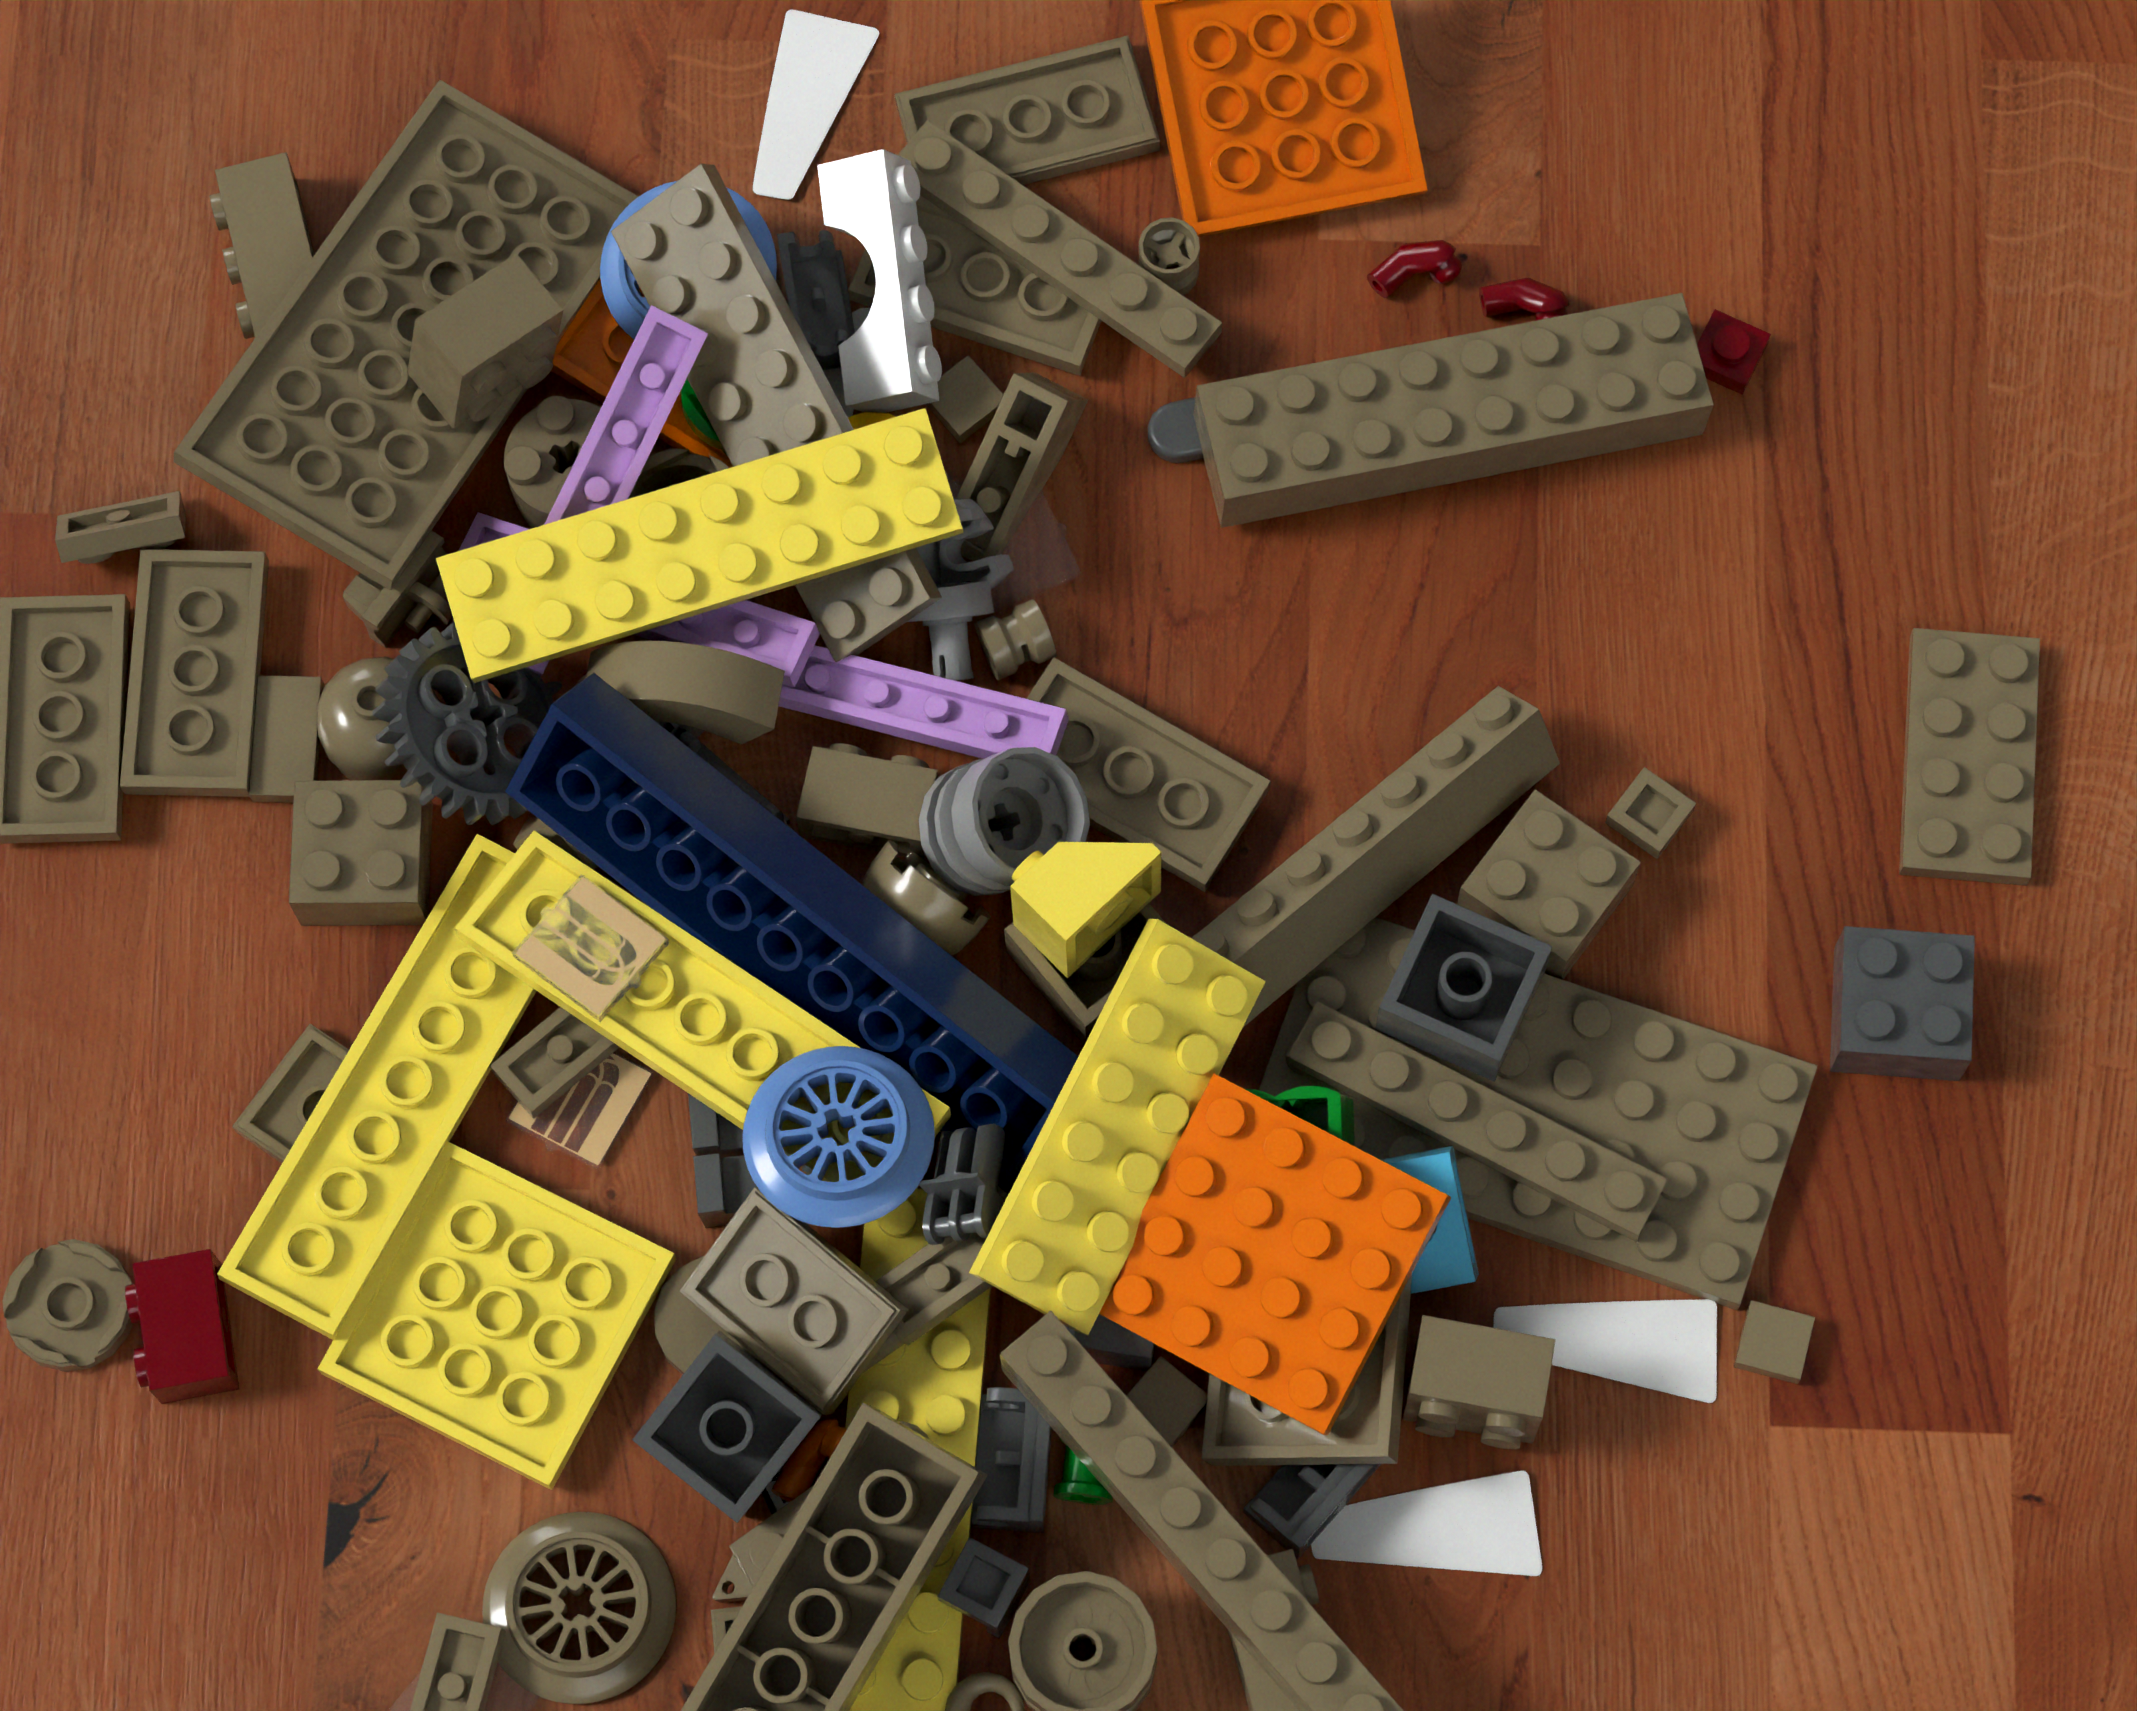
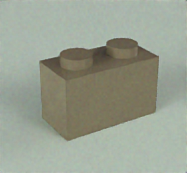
M834 743L830 745L829 749L813 746L796 815L799 834L803 838L880 852L887 841L893 840L899 843L896 856L906 857L911 851L925 858V852L921 846L919 816L924 796L938 778V770L929 768L928 763L912 756L896 755L889 761L869 757L863 749L849 744Z

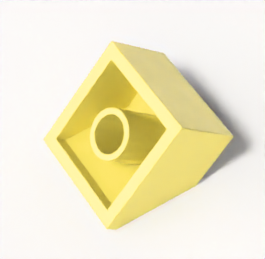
M1057 842L1044 855L1039 850L1035 851L1016 868L1012 875L1014 883L1010 886L1013 925L1059 971L1069 978L1161 892V851L1153 843Z

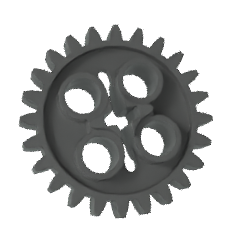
M451 623L442 632L432 627L418 640L412 639L399 651L400 655L385 667V671L389 676L376 687L375 691L386 700L373 710V716L389 722V725L375 736L376 741L394 744L396 749L385 760L387 766L404 764L408 771L400 782L401 787L405 788L416 782L423 786L419 801L422 806L435 797L442 799V817L446 819L460 807H463L464 818L468 825L474 824L484 814L491 825L498 824L508 815L515 820L528 810L508 795L505 790L550 706L554 702L552 696L563 685L561 681L544 683L540 677L541 675L527 668L474 683L468 671L455 623ZM488 683L494 685L502 698L496 696L491 691ZM431 688L443 697L445 704L439 702L434 697ZM504 742L515 750L517 758L507 751ZM447 748L454 751L459 757L461 765L450 757Z

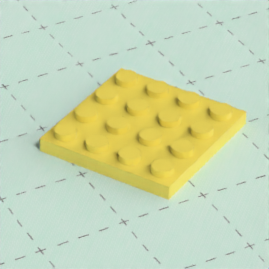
M447 1141L317 1369L322 1375L553 1490L675 1263L676 1257L673 1252Z

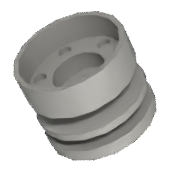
M1036 747L1010 748L990 755L985 759H978L971 763L960 765L939 776L924 796L919 816L921 846L932 869L948 885L972 896L997 895L1011 890L1010 886L1014 883L1012 880L1014 871L1029 855L1038 850L1044 855L1057 842H1086L1090 826L1087 797L1076 774L1058 756Z

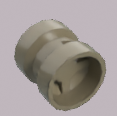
M1173 217L1160 218L1150 223L1142 231L1139 240V266L1181 295L1189 293L1196 285L1199 277V237L1194 228L1183 220ZM1175 265H1178L1174 269H1167V267H1173Z
M1034 599L1015 606L1010 616L1001 619L989 616L974 622L984 656L997 680L1015 674L1019 665L1029 660L1040 664L1053 657H1057L1050 630Z

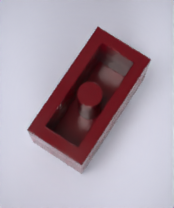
M206 1249L132 1263L135 1284L125 1286V1297L131 1323H140L143 1347L134 1349V1365L140 1387L149 1386V1391L161 1404L239 1390L225 1282L219 1280L217 1275L222 1263L212 1250Z

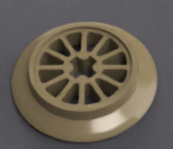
M594 1512L564 1513L541 1520L530 1526L513 1539L502 1551L489 1574L485 1586L482 1609L483 1623L500 1627L506 1631L498 1663L510 1678L521 1687L539 1697L554 1702L566 1704L594 1703L612 1698L630 1689L640 1682L658 1663L670 1641L676 1617L675 1587L669 1567L657 1547L638 1529L627 1522L605 1514ZM576 1551H595L585 1575L580 1577L578 1575ZM564 1552L567 1553L570 1573L568 1579H563L548 1562L550 1558ZM605 1556L618 1563L614 1569L599 1581L594 1582L602 1559ZM541 1567L555 1582L557 1588L551 1589L529 1581V1579ZM624 1575H628L633 1582L634 1587L631 1590L604 1594L608 1588ZM585 1590L592 1592L589 1601L595 1611L594 1614L589 1618L578 1614L572 1621L565 1619L568 1609L563 1598L568 1593L579 1597ZM525 1592L533 1593L551 1601L548 1604L521 1608ZM636 1602L635 1613L632 1618H627L607 1610L608 1606ZM548 1616L553 1617L533 1635H528L523 1625L525 1620ZM607 1621L626 1628L628 1631L620 1642L616 1643L600 1623ZM563 1629L552 1654H548L538 1647L540 1643L555 1631ZM591 1631L595 1632L609 1648L607 1652L594 1658L590 1657L587 1637ZM574 1634H578L581 1659L578 1661L562 1659L571 1637Z

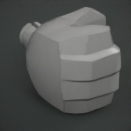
M963 498L953 499L964 533L917 547L942 598L907 621H922L923 626H929L934 676L954 681L974 678L969 652L967 622L973 621L972 616L994 613L991 590L1014 570L1009 555L1005 554L989 556L973 562H967L962 558L960 552L961 545L966 539L976 538L994 529L982 508L972 499Z

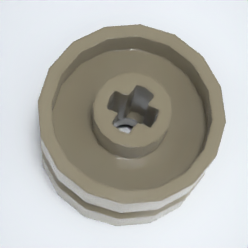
M1089 1571L1057 1575L1035 1588L1015 1613L1008 1639L1013 1681L1030 1711H1136L1150 1693L1157 1666V1643L1154 1622L1140 1597L1116 1578ZM1076 1642H1091L1094 1656L1087 1661L1076 1660L1070 1653V1651L1076 1652Z

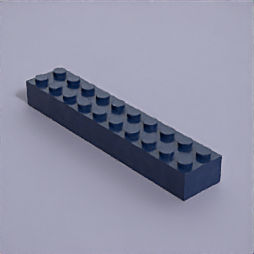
M593 672L553 702L505 792L651 909L860 1048L879 1053L899 1064L915 1079L920 1088L950 1107L951 1117L936 1135L939 1139L942 1131L950 1130L954 1132L956 1129L972 1127L977 1132L978 1126L996 1124L1003 1127L1006 1139L999 1186L1008 1192L1013 1187L1079 1056Z

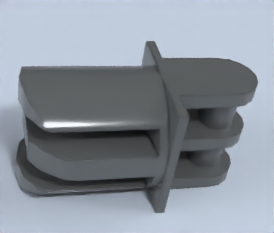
M996 1124L978 1126L977 1132L972 1127L956 1129L954 1132L950 1130L941 1132L934 1179L920 1181L919 1186L927 1193L922 1228L928 1244H942L947 1236H952L957 1242L968 1240L971 1233L975 1232L982 1238L988 1236L999 1214V1210H1001L1005 1202L998 1194L1006 1139L1003 1127Z

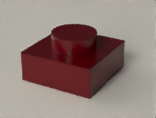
M1714 309L1697 343L1706 379L1743 395L1769 343L1771 334Z

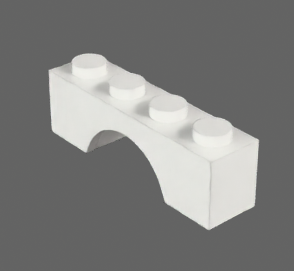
M881 149L817 165L824 225L856 237L868 251L873 262L876 277L875 296L867 318L851 337L839 345L845 406L862 412L887 413L939 401L937 382L942 375V366L938 352L933 347L930 321L934 318L935 308L933 297L925 283L923 261L927 257V242L918 224L916 201L920 197V182L915 169L911 165V161Z

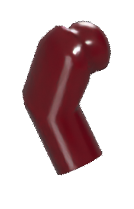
M1444 240L1405 243L1367 275V280L1375 292L1383 298H1388L1417 273L1429 271L1434 282L1446 284L1459 275L1462 269V262L1454 255L1456 248Z
M1522 278L1479 288L1481 308L1485 317L1522 309L1535 312V321L1568 315L1565 307L1569 306V301L1563 291L1531 278Z

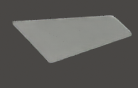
M793 9L786 12L760 140L753 182L754 193L785 200L794 197L879 36V31L876 28Z
M1695 1299L1546 1304L1499 1307L1494 1312V1328L1556 1339L1552 1365L1701 1402L1713 1403L1716 1399L1717 1304L1715 1301Z
M1522 1470L1346 1505L1311 1544L1313 1556L1316 1559L1526 1576H1539L1542 1572V1560L1528 1473Z

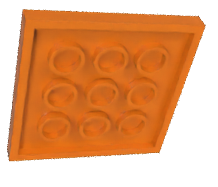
M1139 0L1182 220L1194 228L1198 237L1425 194L1428 191L1391 0Z
M1213 1074L1142 1210L1133 1247L1099 1314L1319 1433L1329 1435L1451 1196L1238 1085Z

